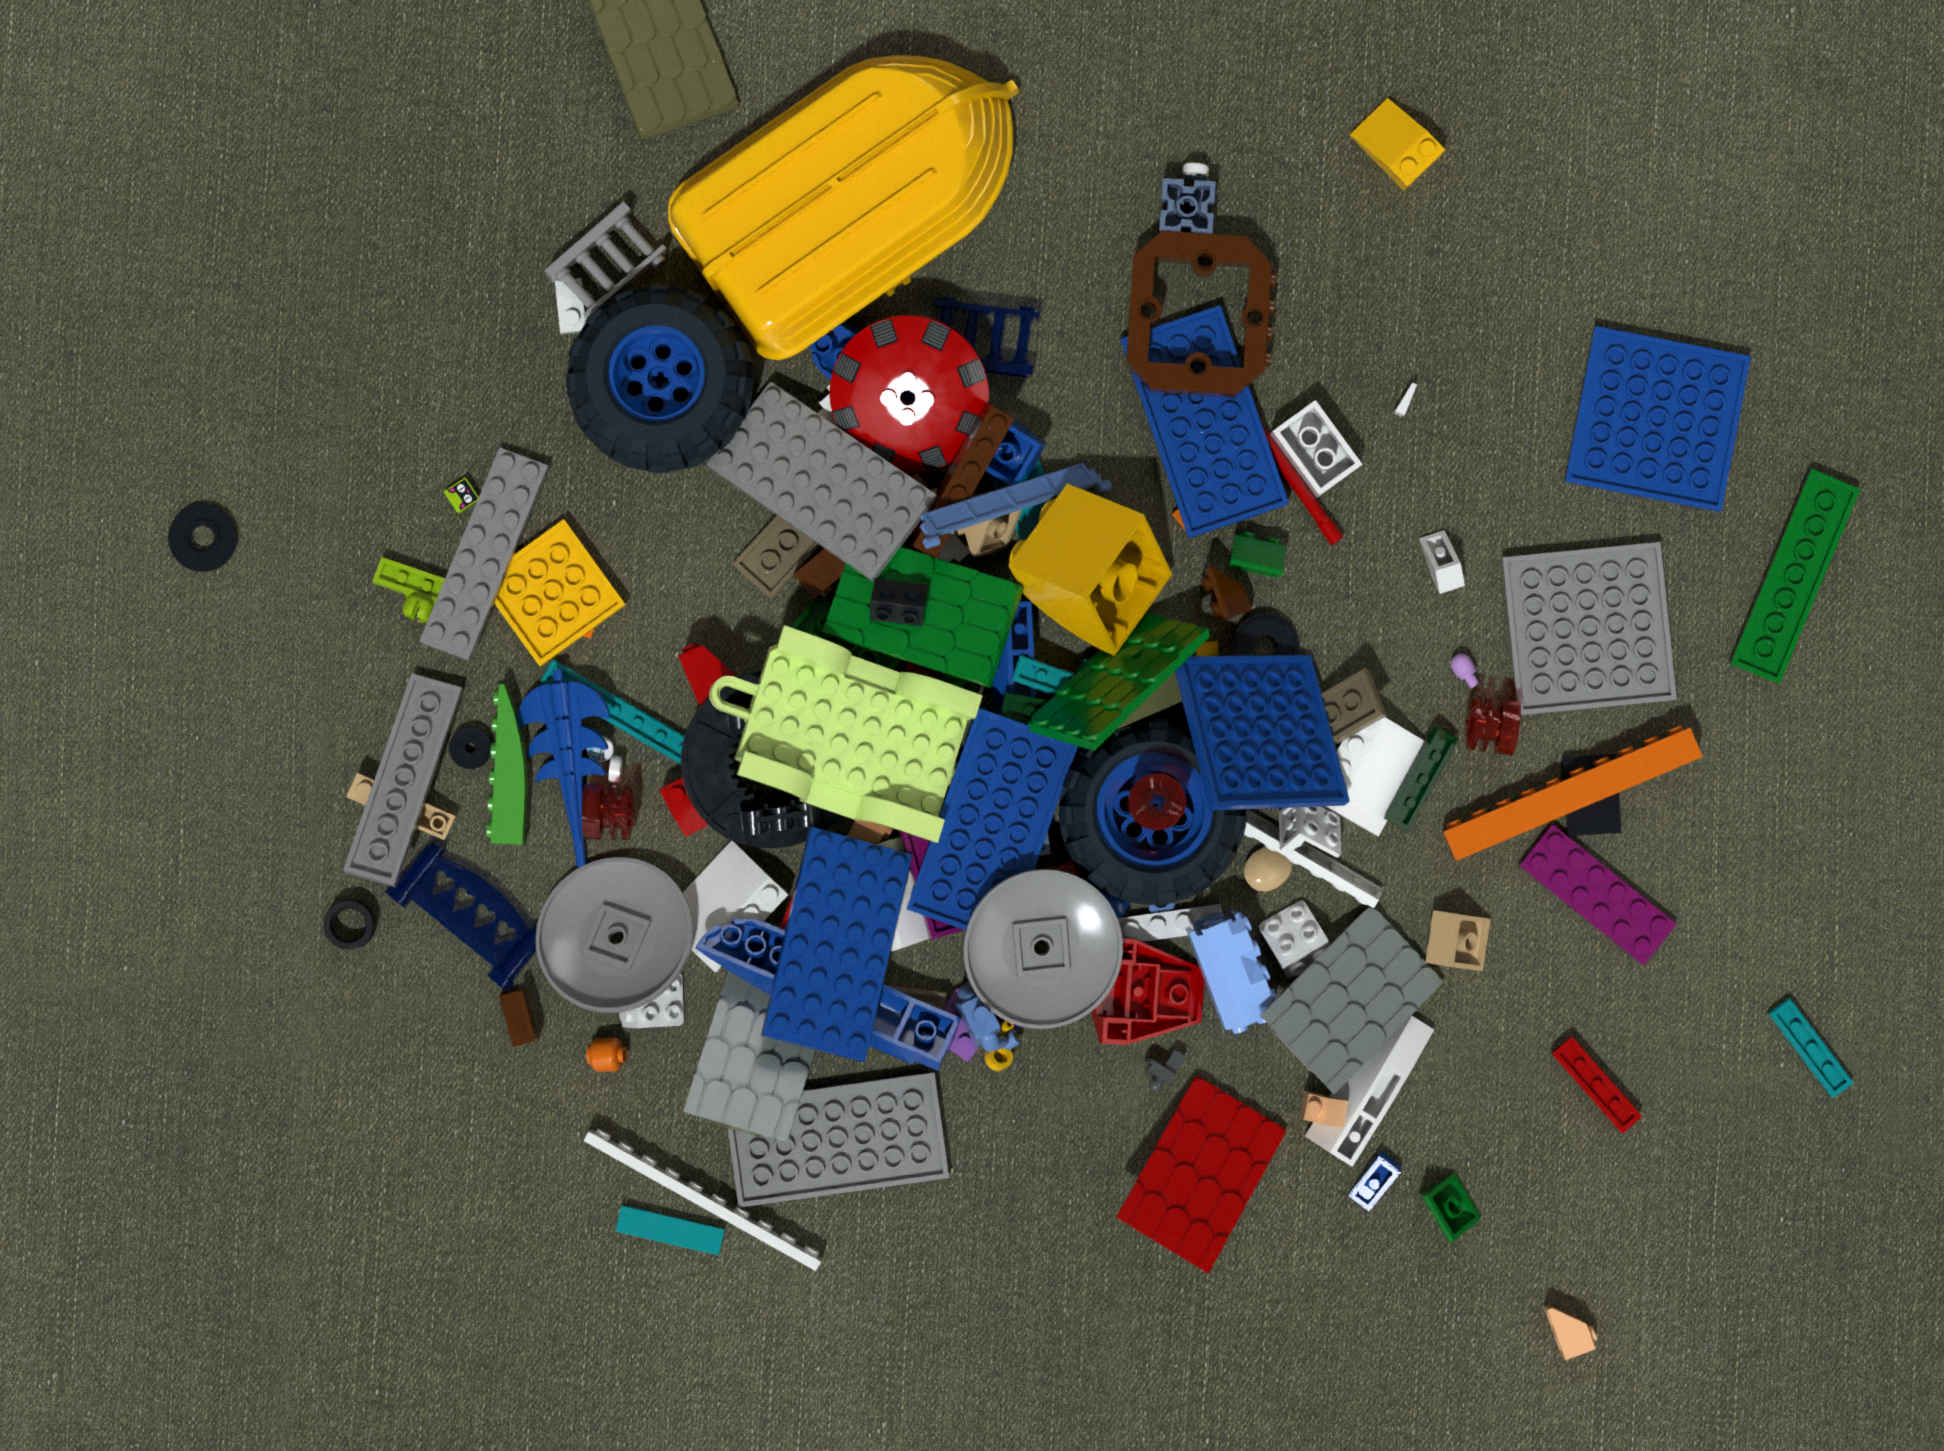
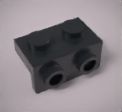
M875 578L870 601V620L923 626L928 585Z

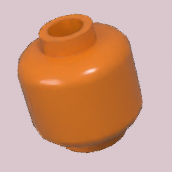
M597 1037L587 1047V1063L598 1072H616L621 1068L622 1063L627 1061V1048L623 1047L618 1038Z

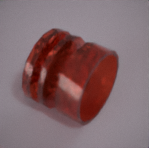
M1474 695L1465 721L1466 750L1474 751L1479 740V751L1485 752L1489 741H1493L1494 754L1513 756L1520 728V701L1501 699L1498 709L1494 710L1492 697H1487L1483 708L1482 696Z
M1160 773L1145 775L1137 780L1129 790L1127 799L1129 814L1137 824L1145 829L1154 831L1168 829L1176 824L1184 814L1186 806L1185 792L1179 782L1169 775ZM1154 794L1158 798H1164V802L1161 803V809L1159 810L1156 806H1150V802L1153 800L1152 795Z
M584 784L582 796L583 839H602L605 828H609L611 839L617 840L618 828H621L622 840H630L635 822V801L631 785H623L622 794L619 797L618 785H612L610 796H605L603 785Z

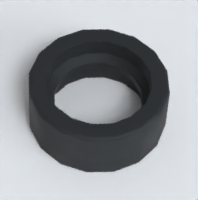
M347 899L335 903L328 909L324 917L323 928L326 937L333 945L340 949L353 950L363 947L372 939L376 931V919L374 912L367 904L359 900ZM346 909L357 910L365 920L363 934L354 940L341 938L336 933L334 927L337 915Z

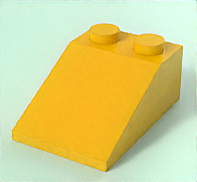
M1388 98L1350 133L1353 140L1403 191L1411 186L1445 152L1442 145L1425 128Z

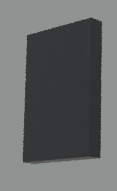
M1616 754L1562 757L1563 780L1570 778L1569 772L1581 767L1587 771L1595 767L1593 762L1607 756L1611 761L1616 758ZM1619 793L1566 814L1567 836L1621 833Z

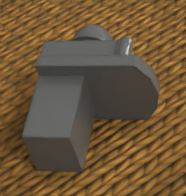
M1174 1049L1164 1066L1150 1058H1146L1144 1063L1148 1067L1145 1072L1154 1077L1150 1081V1089L1158 1092L1163 1087V1083L1166 1085L1170 1084L1186 1056Z

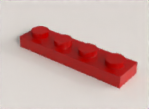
M1572 1036L1550 1053L1621 1134L1626 1132L1642 1117Z

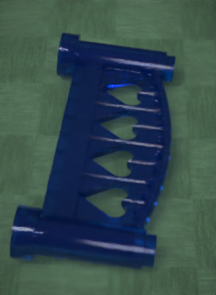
M432 841L430 845L427 844L398 879L396 887L388 886L384 892L404 908L411 900L419 905L490 963L493 968L487 976L508 992L514 984L512 980L536 952L537 926L529 928L513 905L495 887L474 872L443 858L442 854L445 851ZM443 871L446 873L447 878H452L455 881L454 888L433 895L437 872ZM464 888L467 891V895L475 897V904L473 906L454 911L457 889ZM483 904L487 907L488 912L492 911L495 913L496 919L493 923L474 928L477 906ZM500 921H505L508 924V928L516 930L517 934L514 939L494 945L496 927Z

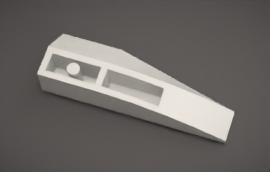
M1411 1015L1335 1094L1331 1092L1330 1097L1349 1101L1344 1127L1313 1122L1304 1136L1353 1167L1410 1074L1434 1029Z

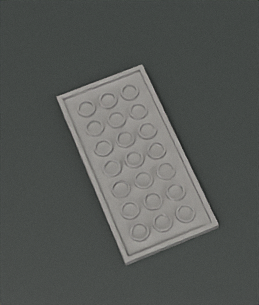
M771 381L749 408L746 419L743 420L740 428L735 433V437L722 451L720 450L714 454L706 464L709 469L872 582H874L875 578L877 579L921 521V514L927 513L938 498L935 493Z
M935 1072L803 1090L788 1142L767 1136L759 1138L728 1129L739 1208L949 1178Z

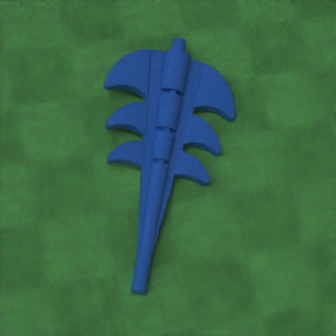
M563 669L552 670L554 683L538 686L523 699L518 710L517 719L520 728L531 722H541L547 726V730L541 732L532 740L527 756L533 757L540 752L553 754L554 760L541 767L535 777V781L539 782L547 778L559 779L573 837L576 867H583L587 864L583 830V776L589 774L604 776L607 772L596 760L583 757L582 751L591 747L606 750L608 749V744L598 731L582 726V720L589 716L609 719L611 715L606 700L598 690L583 682H564Z

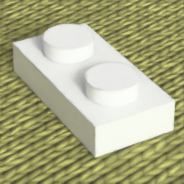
M576 278L575 280L583 287L582 279ZM557 280L555 281L560 333H579L586 323L583 314L585 313V305L563 281L559 282Z

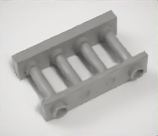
M624 201L544 270L545 276L552 284L557 279L559 282L563 281L588 308L583 313L585 320L598 307L601 308L607 302L614 299L616 295L625 291L651 267L656 269L666 259L664 257L666 255V247L662 244L655 251L630 223L631 209ZM616 228L618 230L622 229L646 255L647 258L636 268L610 240L611 236L609 234ZM596 245L598 247L602 246L627 273V276L617 285L590 257L591 253L589 251ZM577 262L578 264H583L608 291L597 302L570 274V268Z

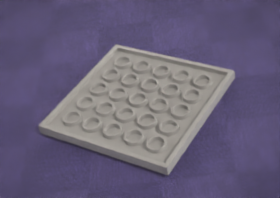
M1661 542L1501 558L1517 716L1677 700Z

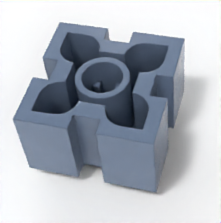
M1163 178L1160 204L1167 206L1166 210H1161L1159 214L1158 234L1161 231H1190V233L1212 234L1214 213H1207V208H1213L1216 182L1194 180L1193 187L1184 186V179ZM1184 204H1189V208L1193 209L1194 212L1185 214L1184 211L1180 210V207L1183 208Z

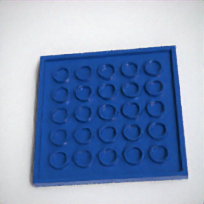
M1594 326L1564 482L1721 512L1751 356Z
M1311 655L1190 656L1175 671L1210 810L1345 806L1350 802Z

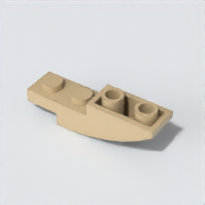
M356 772L346 797L366 806L374 779ZM425 802L416 828L445 840L455 815Z

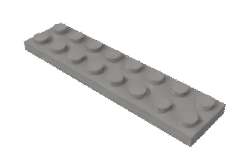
M499 447L419 642L421 644L470 662L549 471L548 465Z
M411 673L343 869L345 873L396 887L463 692L462 687Z

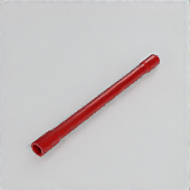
M1261 422L1277 468L1313 517L1328 543L1332 546L1344 536L1332 519L1327 516Z

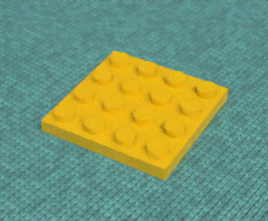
M565 519L514 554L494 602L540 667L626 606L623 599Z

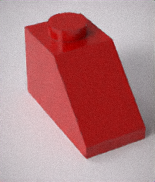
M683 778L659 790L685 837L708 826L693 807L686 792Z

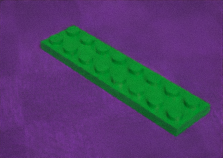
M1814 469L1809 470L1729 662L1730 665L1777 685L1780 684L1860 492L1859 488Z

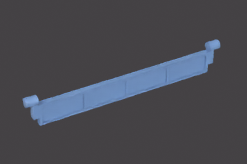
M1084 463L921 514L920 519L923 523L920 528L927 537L923 539V544L926 549L940 545L939 536L1047 502L1050 499H1056L1067 483L1082 490L1095 486L1098 493L1111 490L1112 484L1109 480L1102 481L1095 470H1088Z

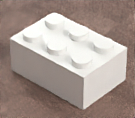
M1316 400L1270 434L1316 498L1362 465Z

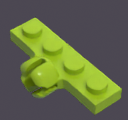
M381 557L372 582L373 584L404 594L406 596L402 607L404 615L412 620L417 615V618H420L419 622L427 623L445 578Z

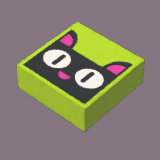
M466 477L444 491V494L458 514L476 504L479 498Z

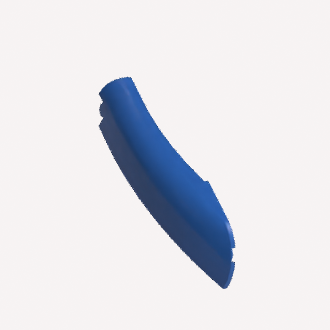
M733 919V922L721 926L718 924L710 929L699 940L696 949L736 976L770 995L785 930L756 919ZM883 984L869 1046L914 1065L916 1061L939 1071L947 1052H949L961 1018Z

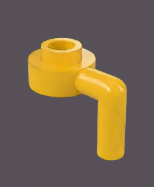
M1006 1020L999 1024L1000 1036H1003L1005 1032L1012 1029L1014 1024ZM1004 1048L995 1051H985L984 1058L990 1069L1002 1071L1011 1065L1013 1054L1011 1049L1007 1050Z

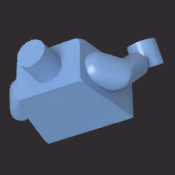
M967 982L958 989L957 994L960 1000L954 1002V1005L975 1048L982 1045L986 1051L1004 1048L1010 1050L1022 1043L1021 1040L1018 1041L1015 1038L1014 1034L1017 1031L1014 1029L1000 1036V1025L994 1013L979 999L970 982Z

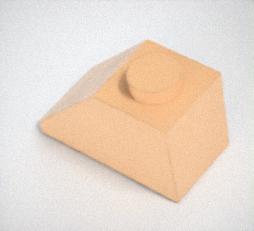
M1304 1091L1299 1117L1303 1120L1323 1125L1344 1127L1349 1101Z
M1550 1305L1543 1306L1561 1356L1565 1360L1596 1349L1593 1342L1597 1341L1592 1326L1587 1327V1324L1582 1320Z

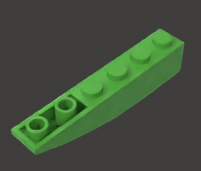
M499 684V690H494L493 698L494 705L498 706L497 716H493L492 732H496V743L492 742L491 758H495L494 769H490L489 784L493 785V795L488 797V811H492V822H487L486 836L491 838L490 843L525 845L528 777L524 742L508 685Z

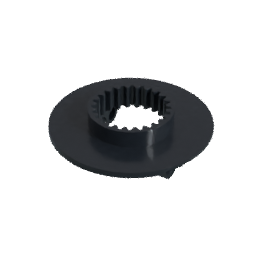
M762 671L748 673L736 678L758 684ZM727 686L720 690V697L723 701L749 710L753 695ZM709 696L702 702L692 716L684 735L681 749V772L686 792L693 807L711 828L725 838L746 846L783 848L805 842L810 827L826 831L842 817V815L801 802L799 797L790 793L785 794L779 791L778 797H774L772 792H769L767 797H763L761 791L754 795L751 787L746 789L744 782H739L738 775L735 773L732 764L734 763L732 753H735L733 744L739 743L738 734H743L746 724L744 719L716 709L712 705Z

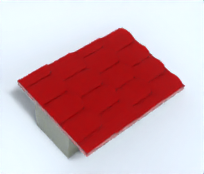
M1195 1074L1118 1211L1116 1218L1204 1272L1209 1273L1287 1130Z

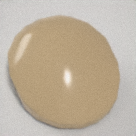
M1263 847L1253 853L1247 860L1244 876L1247 883L1253 889L1267 892L1276 889L1287 880L1292 864L1281 853Z

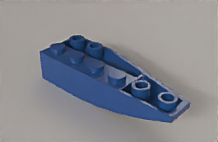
M1031 601L1019 602L997 668L998 671L990 688L998 715L1001 713L1004 692L1036 698L1035 688L1011 681L1019 655L1034 660Z

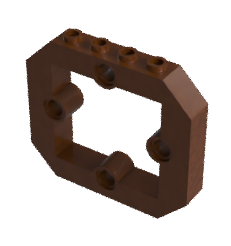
M1161 231L1133 256L1126 365L1150 393L1236 398L1264 373L1265 367H1270L1271 351H1266L1267 340H1272L1273 325L1268 324V314H1273L1274 298H1270V288H1275L1276 272H1271L1272 264L1247 236ZM1201 257H1208L1212 261V265L1209 268H1202L1197 260ZM1155 262L1191 264L1194 274L1202 278L1213 275L1217 266L1249 268L1247 305L1240 319L1241 326L1245 330L1242 368L1212 366L1209 357L1201 352L1189 355L1185 364L1148 362L1150 326L1155 325L1160 320L1162 312L1161 303L1158 299L1152 297ZM1149 305L1155 309L1156 313L1152 317H1145L1142 315L1141 309ZM1252 312L1258 313L1262 321L1258 324H1251L1247 319V315ZM1195 361H1199L1204 364L1205 370L1197 374L1191 370L1190 365Z

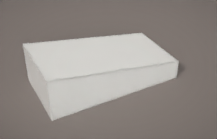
M1412 383L1409 386L1394 414L1402 417L1405 416L1417 384Z

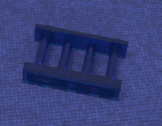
M941 296L940 300L935 299L934 308L942 309L940 321L949 326L951 325L952 310L968 312L965 338L973 347L975 345L978 314L994 316L990 353L986 355V359L980 358L986 373L1032 379L1033 365L1028 364L1026 355L1031 320L1039 321L1040 312H1035V308L1028 306H1019V310L961 303L956 302L957 298L950 296ZM1005 317L1020 319L1016 358H1013L1012 362L1002 361L1000 356Z

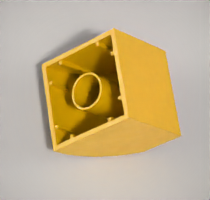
M1068 483L1056 499H1050L1044 504L1039 515V523L1027 540H1020L1013 547L1008 565L1018 584L1024 588L1023 594L1033 604L1077 637L1114 656L1172 576V572L1144 514Z

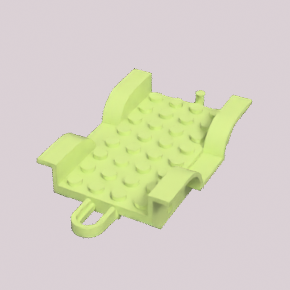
M785 625L782 628L778 644L769 647L758 684H753L733 676H724L714 681L709 690L710 701L716 709L744 719L746 723L735 759L740 762L737 775L793 794L800 798L799 801L857 821H868L888 826L938 843L945 821L938 817L947 787L951 785L958 763L955 761L967 721L976 718L982 695L931 677L909 672H897L852 656L849 650L840 645ZM727 686L753 695L749 710L723 701L720 697V690Z

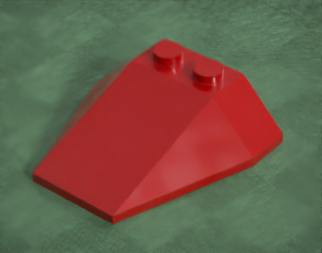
M1122 938L1123 955L1117 979L1105 999L1092 1011V1018L1100 1044L1129 1045L1201 1023L1204 977L1200 967L1136 939Z

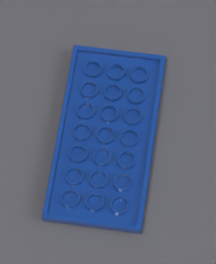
M1221 305L1151 328L1148 362L1185 364L1189 355L1201 352L1209 357L1212 366L1242 368ZM1128 336L1120 339L1125 356H1127ZM1195 361L1190 365L1194 373H1202L1205 370L1202 362ZM1131 371L1188 539L1289 505L1249 386L1236 398L1150 393Z
M979 708L939 818L945 820L938 843L930 841L906 909L966 930L973 910L990 889L1010 876L1034 870L1063 790L1064 779L1069 768H1071L1078 746L1030 732L1029 726Z
M809 828L761 1036L865 1062L912 854L822 829Z

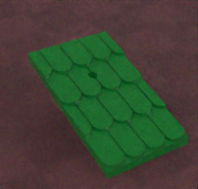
M900 547L877 579L928 585L923 626L870 620V601L874 582L848 564H845L835 593L836 595L834 596L822 631L825 635L991 688L1024 590L1021 585Z
M1145 613L1115 656L1100 650L1090 658L1089 664L1056 691L1057 695L1031 716L1032 720L1028 722L1029 731L1095 751L1115 730L1182 702L1175 671L1190 656H1197L1196 650L1210 637L1209 629Z

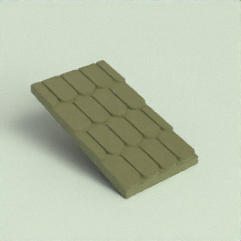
M587 0L640 140L738 108L736 93L723 64L722 56L706 20L700 0Z

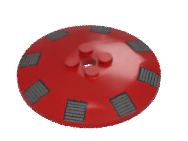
M919 315L891 316L863 328L841 351L830 380V405L837 427L904 473L927 472L952 462L985 403H989L987 374L974 347L965 337L949 325L933 318ZM905 390H910L915 394L916 400L911 404H907L902 401L901 393Z

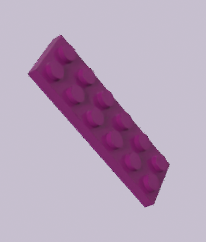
M1553 824L1548 827L1518 865L1641 965H1645L1677 925Z

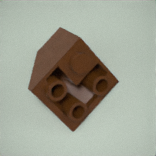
M1212 567L1205 569L1201 582L1205 593H1211L1213 601L1209 604L1214 618L1219 617L1220 622L1252 611L1243 584Z

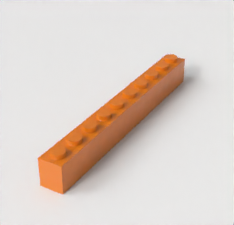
M1682 725L1668 730L1669 736L1659 740L1657 736L1642 741L1644 747L1634 750L1633 746L1619 751V757L1611 761L1608 756L1593 762L1595 767L1585 771L1583 767L1569 772L1570 778L1560 782L1559 777L1545 782L1546 788L1536 792L1534 788L1519 793L1521 799L1514 802L1507 798L1496 803L1497 809L1488 813L1484 808L1470 814L1472 819L1462 823L1461 819L1446 824L1447 830L1442 833L1454 861L1702 758V753L1691 728L1683 729Z

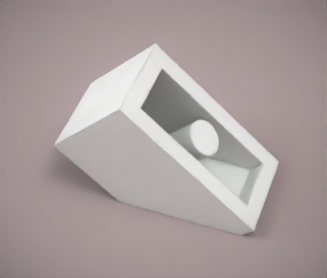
M1445 530L1419 538L1431 577L1439 594L1465 586L1461 563Z

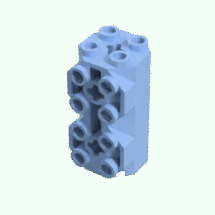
M1232 909L1228 910L1230 913L1228 916H1224L1223 912H1216L1193 923L1194 929L1188 926L1185 930L1220 1023L1225 1030L1232 1029L1233 1034H1237L1247 1030L1248 1025L1255 1022L1258 1024L1265 1023L1260 1014L1277 998L1274 989L1271 990L1267 984L1270 976L1265 965H1261L1260 961L1256 959L1257 956L1261 955L1257 942L1255 940L1252 941L1248 932L1252 931L1248 918L1243 916L1241 912Z

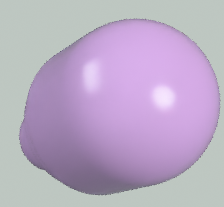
M1464 653L1454 655L1450 664L1457 678L1461 681L1465 679L1470 689L1478 685L1479 681L1474 675L1476 672L1475 665L1470 657Z

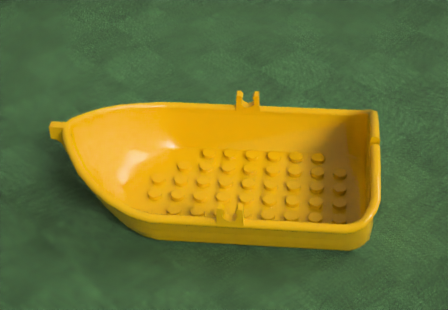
M883 56L868 58L848 66L682 182L672 193L668 201V222L671 231L754 350L762 357L771 360L790 358L806 349L884 293H887L890 297L895 293L894 289L902 283L904 285L911 282V274L966 237L984 220L998 198L1008 176L1013 155V123L1008 100L1019 93L1018 87L1013 80L1005 84L989 82L950 62L924 56Z

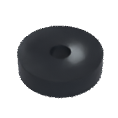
M465 727L457 731L451 738L449 752L451 758L458 766L465 769H477L484 766L491 758L492 741L489 735L482 729ZM469 743H473L476 747L473 753H469L466 749Z

